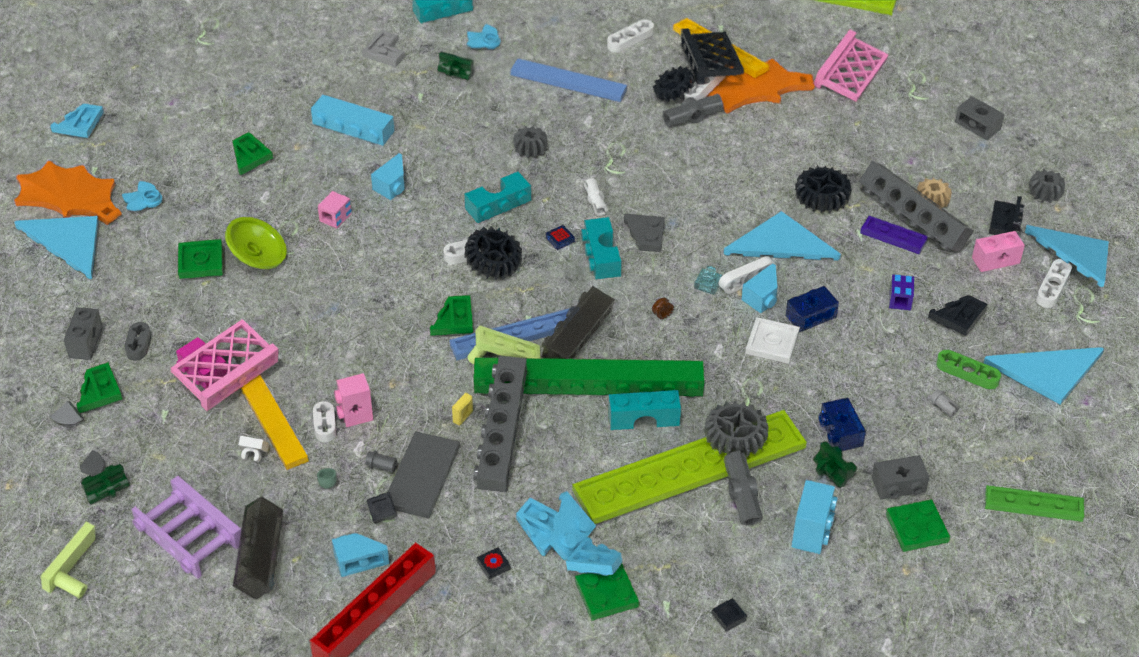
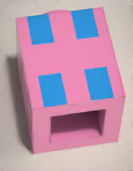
M332 191L318 205L319 221L337 229L352 214L350 198Z

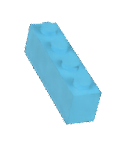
M322 95L311 108L313 124L384 146L395 131L392 115L330 96Z

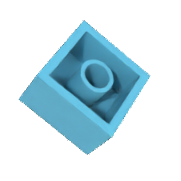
M809 480L805 481L795 520L792 548L820 554L822 545H828L838 497L833 496L835 486Z

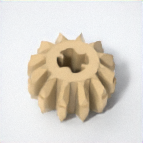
M934 177L932 180L925 178L924 182H919L917 186L918 191L942 208L948 206L952 195L949 183H943L942 179L935 180Z

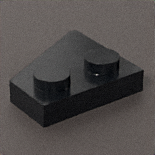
M966 295L957 301L946 303L943 309L938 311L931 309L928 318L966 336L985 313L988 304L970 295Z

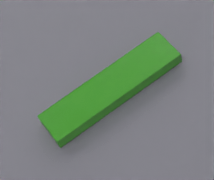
M986 485L985 509L1083 522L1084 498Z

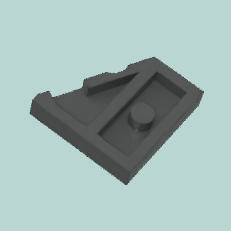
M624 213V223L628 224L630 234L636 240L638 249L640 251L661 252L665 217Z

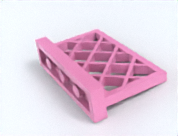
M849 30L818 71L814 85L819 89L824 85L857 102L887 60L888 54L856 39V32ZM854 46L861 48L863 51L856 52ZM866 56L868 61H860L859 57ZM871 56H877L881 60H873ZM853 57L855 62H848L847 58ZM863 66H871L872 70L865 71ZM851 67H858L860 71L853 72ZM838 68H846L847 72L840 73ZM856 77H863L865 81L858 82ZM843 78H851L852 82L845 83ZM830 79H838L840 83H834ZM855 87L857 93L848 90V88Z
M242 319L172 366L171 372L201 401V406L208 411L277 363L279 349L273 343L269 345ZM242 328L248 333V338L234 337V333ZM221 342L230 343V350H218L216 347ZM233 343L247 344L246 351H233ZM250 344L260 345L263 348L259 352H249ZM203 354L213 355L212 363L198 362ZM215 356H229L228 364L215 363ZM232 356L245 357V362L241 365L231 364ZM184 367H194V375H185L180 370ZM197 368H211L210 376L197 375ZM214 369L228 370L227 374L223 377L213 376ZM196 381L209 382V387L201 392L195 386Z

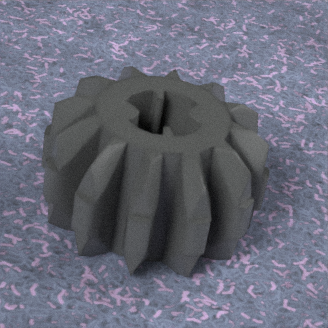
M534 125L531 128L525 126L524 129H518V132L514 134V149L520 156L526 155L527 159L530 156L536 158L537 155H543V152L547 149V135L541 128L535 129Z
M1045 169L1042 172L1036 171L1029 182L1030 194L1034 195V199H1041L1042 202L1048 201L1051 203L1053 200L1058 201L1065 191V178L1060 177V173H1053V170L1050 172Z

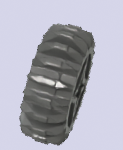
M725 401L723 406L717 404L715 410L711 409L709 416L705 420L704 433L707 443H711L712 449H718L719 455L724 452L728 455L731 452L740 451L745 453L746 458H748L750 453L756 455L758 449H762L764 443H766L769 426L766 423V416L762 415L761 409L755 410L754 405L746 406L745 401L742 404H737L736 401L733 404H729Z

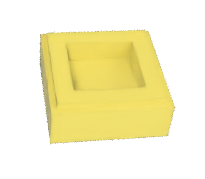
M465 392L452 407L453 423L459 426L473 412V400L470 394Z

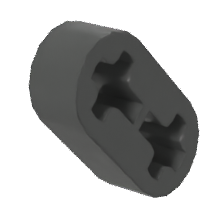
M137 322L130 326L125 342V352L128 359L137 361L146 356L151 339L148 324Z

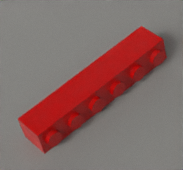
M415 542L310 639L312 657H347L436 573L434 554Z

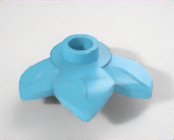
M488 24L483 27L482 32H467L469 40L467 45L472 48L486 47L494 49L501 43L498 30Z
M139 181L138 191L122 194L123 200L128 204L126 208L131 211H139L146 207H156L162 202V195L155 188V185L144 181Z

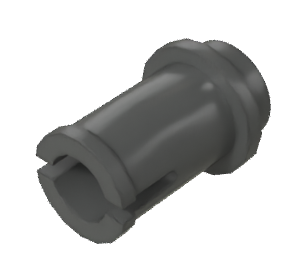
M374 450L373 452H368L365 464L371 469L376 467L393 473L397 465V458L378 454V451Z

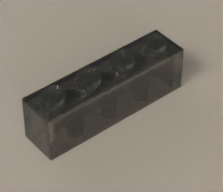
M594 286L588 292L584 291L576 307L572 306L568 310L567 318L564 321L560 320L553 335H548L544 339L541 346L543 347L541 357L544 359H574L612 312L615 299Z
M262 496L245 506L233 580L234 588L255 600L273 590L278 547L280 545V532L283 524V509Z

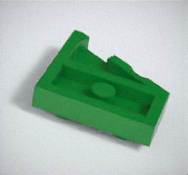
M250 132L232 140L240 175L273 159V152Z
M470 295L448 296L444 307L437 314L435 324L430 326V336L473 333Z
M109 362L86 369L85 381L80 390V402H77L76 405L79 413L122 400L121 392Z

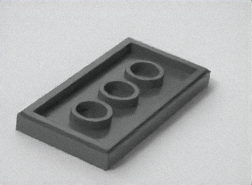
M417 431L414 432L388 490L391 493L396 511L424 518L430 517L460 448V441Z

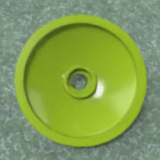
M239 217L232 220L225 230V240L230 251L237 259L248 266L258 269H272L278 267L286 257L287 248L282 236L271 225L260 219Z

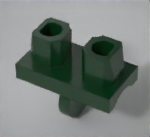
M441 51L439 53L437 71L445 73L449 77L456 76L469 80L471 79L474 61Z
M827 441L821 442L820 450L813 458V461L817 464L815 471L820 476L826 474L838 488L844 487L847 480L854 476L857 466L853 462H846L842 458V450L838 446L832 447Z
M121 464L107 466L103 472L95 476L89 475L83 478L81 482L90 505L108 496L113 499L116 497V492L130 486Z

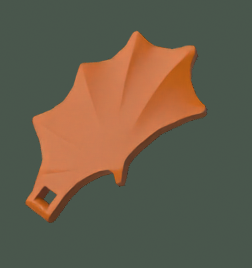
M770 59L765 62L769 65V71L756 78L746 72L742 75L725 76L706 97L719 94L722 99L724 112L730 113L747 104L763 101L780 103V95L792 91L813 90L815 85L812 74L789 72L775 59Z
M47 161L39 171L16 176L17 182L21 185L20 194L14 199L16 206L44 207L61 213L63 218H69L72 215L97 216L98 220L106 225L122 215L121 211L111 201V193L115 187L114 179L95 178L88 173L84 165L63 168L55 165L52 161Z

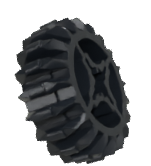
M818 165L815 169L809 167L808 170H803L802 174L798 176L797 183L795 184L796 199L800 200V204H805L806 209L812 208L813 212L815 210H819L821 213L823 211L830 213L832 210L838 212L839 208H844L848 203L852 192L850 179H847V174H842L841 170H834V167L826 168L824 166L820 168Z
M492 226L488 230L482 227L480 230L476 229L468 237L464 247V258L467 259V265H472V271H478V276L484 274L486 279L491 276L495 281L498 277L504 280L505 277H511L518 270L522 261V248L519 245L520 241H515V235H508V230L502 232L500 227L497 230L493 229Z

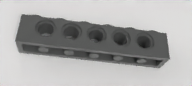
M872 161L859 180L865 186L863 189L873 196L876 194L880 197L878 200L888 207L889 205L895 208L893 211L903 218L905 216L910 219L909 223L918 229L920 227L925 230L924 234L932 240L938 239L941 242L940 246L949 252L951 250L960 252L974 232L969 226L880 163ZM886 182L885 188L882 189V184ZM901 192V197L897 201V196ZM916 203V209L913 212L912 207ZM932 214V220L928 223V217ZM946 226H948V231L944 235L943 230Z
M499 355L498 363L493 364L492 378H495L494 384L489 385L488 392L491 402L486 404L485 407L487 424H482L481 438H484L483 445H479L477 451V459H480L479 466L475 465L473 480H477L478 489L507 492L527 376V358ZM507 401L508 403L501 404L500 402ZM499 421L504 422L503 424H497ZM494 442H501L498 445L492 444ZM491 462L498 463L494 466L488 465Z

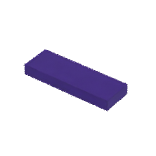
M868 216L860 230V234L919 255L928 240L926 235L872 216Z

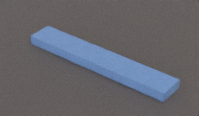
M519 58L511 68L512 76L621 102L627 91V85Z
M576 307L496 327L492 330L526 341H533L582 328L583 320ZM475 333L449 340L456 361L467 358L476 345Z

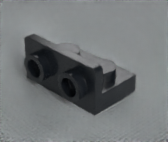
M1022 196L1017 197L1016 204L994 201L988 234L998 235L1020 231L1022 219L1019 217L1023 216L1025 206L1021 204Z

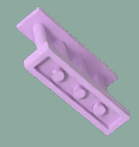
M176 476L170 481L173 490L171 496L146 514L135 506L132 508L134 517L132 522L138 531H144L174 557L186 573L191 572L198 579L202 576L199 562L224 543L231 544L235 549L239 548L244 544L241 528L182 478ZM176 503H183L187 507V509L161 528L153 522V520ZM192 516H198L203 521L177 541L168 535ZM207 530H214L218 533L217 537L193 555L184 549Z

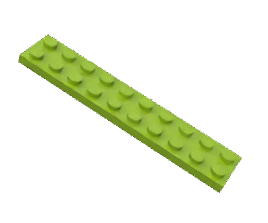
M785 410L766 416V423L769 426L768 438L762 449H758L756 455L750 453L748 458H746L749 469L806 448V440ZM706 437L574 483L572 484V491L588 517L594 524L727 477L728 474L724 463V457L727 453L724 452L719 455L718 449H712L711 443H707Z

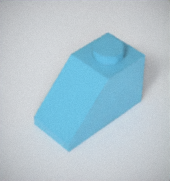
M400 153L371 174L372 190L389 200H392L405 190L403 160Z
M772 263L743 284L741 300L759 313L772 308L777 301L776 265Z
M357 533L332 539L334 557L341 577L389 564L388 548L385 544Z

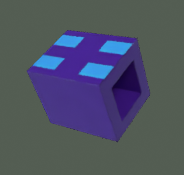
M892 274L889 289V308L911 311L914 298V276Z

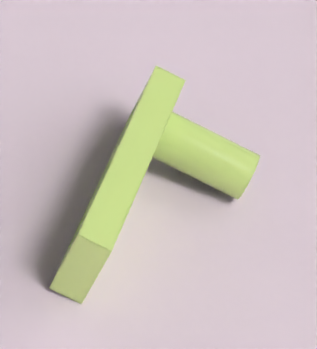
M479 325L475 331L476 345L467 356L472 364H474L475 358H483L487 352L500 356L540 358V345Z
M86 521L41 575L43 590L51 593L57 586L77 598H81L85 594L87 585L67 573L95 541L94 525Z

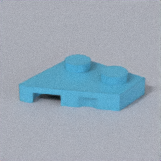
M84 103L77 107L75 111L64 116L65 120L61 123H52L50 125L51 131L88 138L104 113L103 107Z
M566 491L559 496V500H561L558 513H555L554 527L548 541L563 560H567L584 538L588 537L596 527L593 521Z
M529 498L516 513V520L540 554L545 556L552 548L548 541L554 527L555 513L558 512Z
M585 537L566 560L567 570L578 571L579 573L591 572L600 573L601 575H613L623 561L620 552L609 549L603 544H599L597 547L592 544L591 538Z

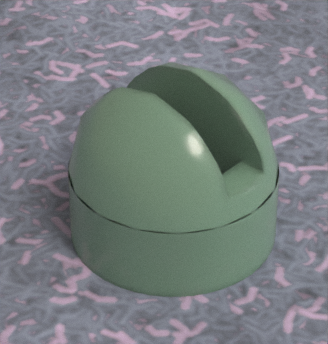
M324 468L318 471L317 479L319 485L324 489L334 487L337 481L336 471L332 468Z

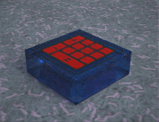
M564 225L546 232V239L556 250L575 242V236Z

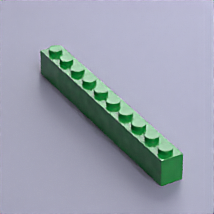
M475 358L474 393L488 394L489 385L494 384L495 378H492L493 364L498 363V358ZM527 358V376L523 394L610 395L678 390L679 396H703L704 364L703 361Z

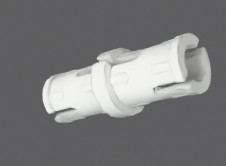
M595 179L586 180L587 183H584V187L588 193L587 199L589 203L592 204L597 216L605 215L608 208L604 202L603 192L599 190Z

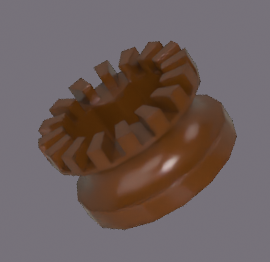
M663 297L653 304L652 312L659 319L667 318V315L670 316L669 313H673L674 305L667 298Z

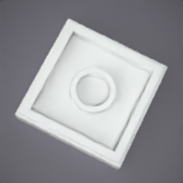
M756 317L745 354L789 364L800 327Z

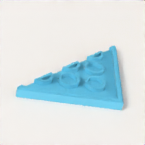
M782 211L725 247L723 253L725 255L736 253L751 257L773 255V258L799 256L804 257V259L814 260L832 258L835 261L840 260L841 257L838 251Z
M97 216L15 221L16 229L22 230L36 243L42 244L46 247V250L56 257H61L66 261V264L84 273L88 279H92L99 223Z
M1026 225L1025 233L1027 235L1035 236L1036 241L1047 249L1052 248L1056 251V255L1066 263H1073L1077 266V271L1087 278H1094L1098 281V286L1104 287L1109 241Z
M1104 348L986 356L983 363L998 369L1002 374L1061 405L1101 357Z

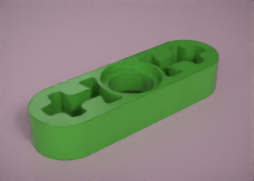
M942 350L938 354L936 365L941 371L985 389H995L999 386L1001 373L998 369L952 350ZM963 367H971L974 371L966 372L963 370Z

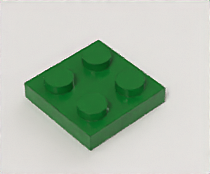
M222 239L178 243L179 279L223 275Z
M932 499L886 509L887 519L903 552L949 543L950 535Z
M622 563L613 575L586 572L575 576L576 586L591 621L639 607V599Z

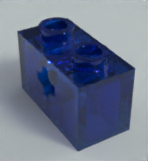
M825 286L787 300L785 316L794 326L800 327L799 332H803L837 318L839 301Z
M846 397L822 403L818 420L821 427H824L827 432L829 443L833 444L834 447L838 446L842 451L863 447L866 430L849 398Z

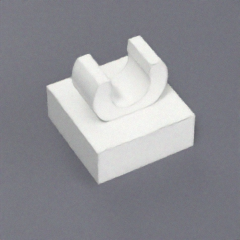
M240 436L239 446L244 448L241 453L242 459L247 460L249 453L254 452V461L260 462L261 452H268L269 443L262 439Z

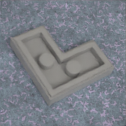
M381 30L364 48L362 57L396 68L405 58V51L393 48L398 42V35Z

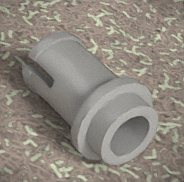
M937 389L930 396L929 400L932 401V405H937L950 417H953L960 409V405L946 396L944 390L940 391Z

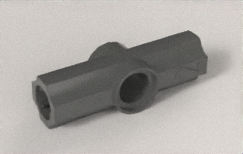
M719 94L699 100L693 97L687 98L680 106L663 111L664 122L667 127L689 120L691 123H698L703 120L705 115L723 110L722 99Z
M740 451L731 452L724 457L729 477V494L736 503L741 524L746 526L755 525L763 519L757 499V482L755 477L750 474L745 453Z

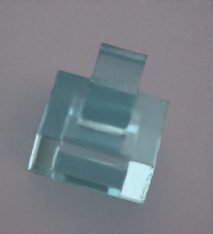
M708 265L707 270L702 268L695 281L694 289L715 295L719 287V280L723 275L716 273V268Z

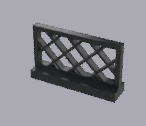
M689 28L681 29L680 46L697 84H705V77L744 74V68L726 31L691 34Z

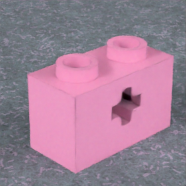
M1016 231L976 239L972 259L981 272L1020 264L1025 245Z
M364 373L336 380L338 390L334 391L337 404H339L336 406L339 420L343 419L346 427L373 421L370 389Z

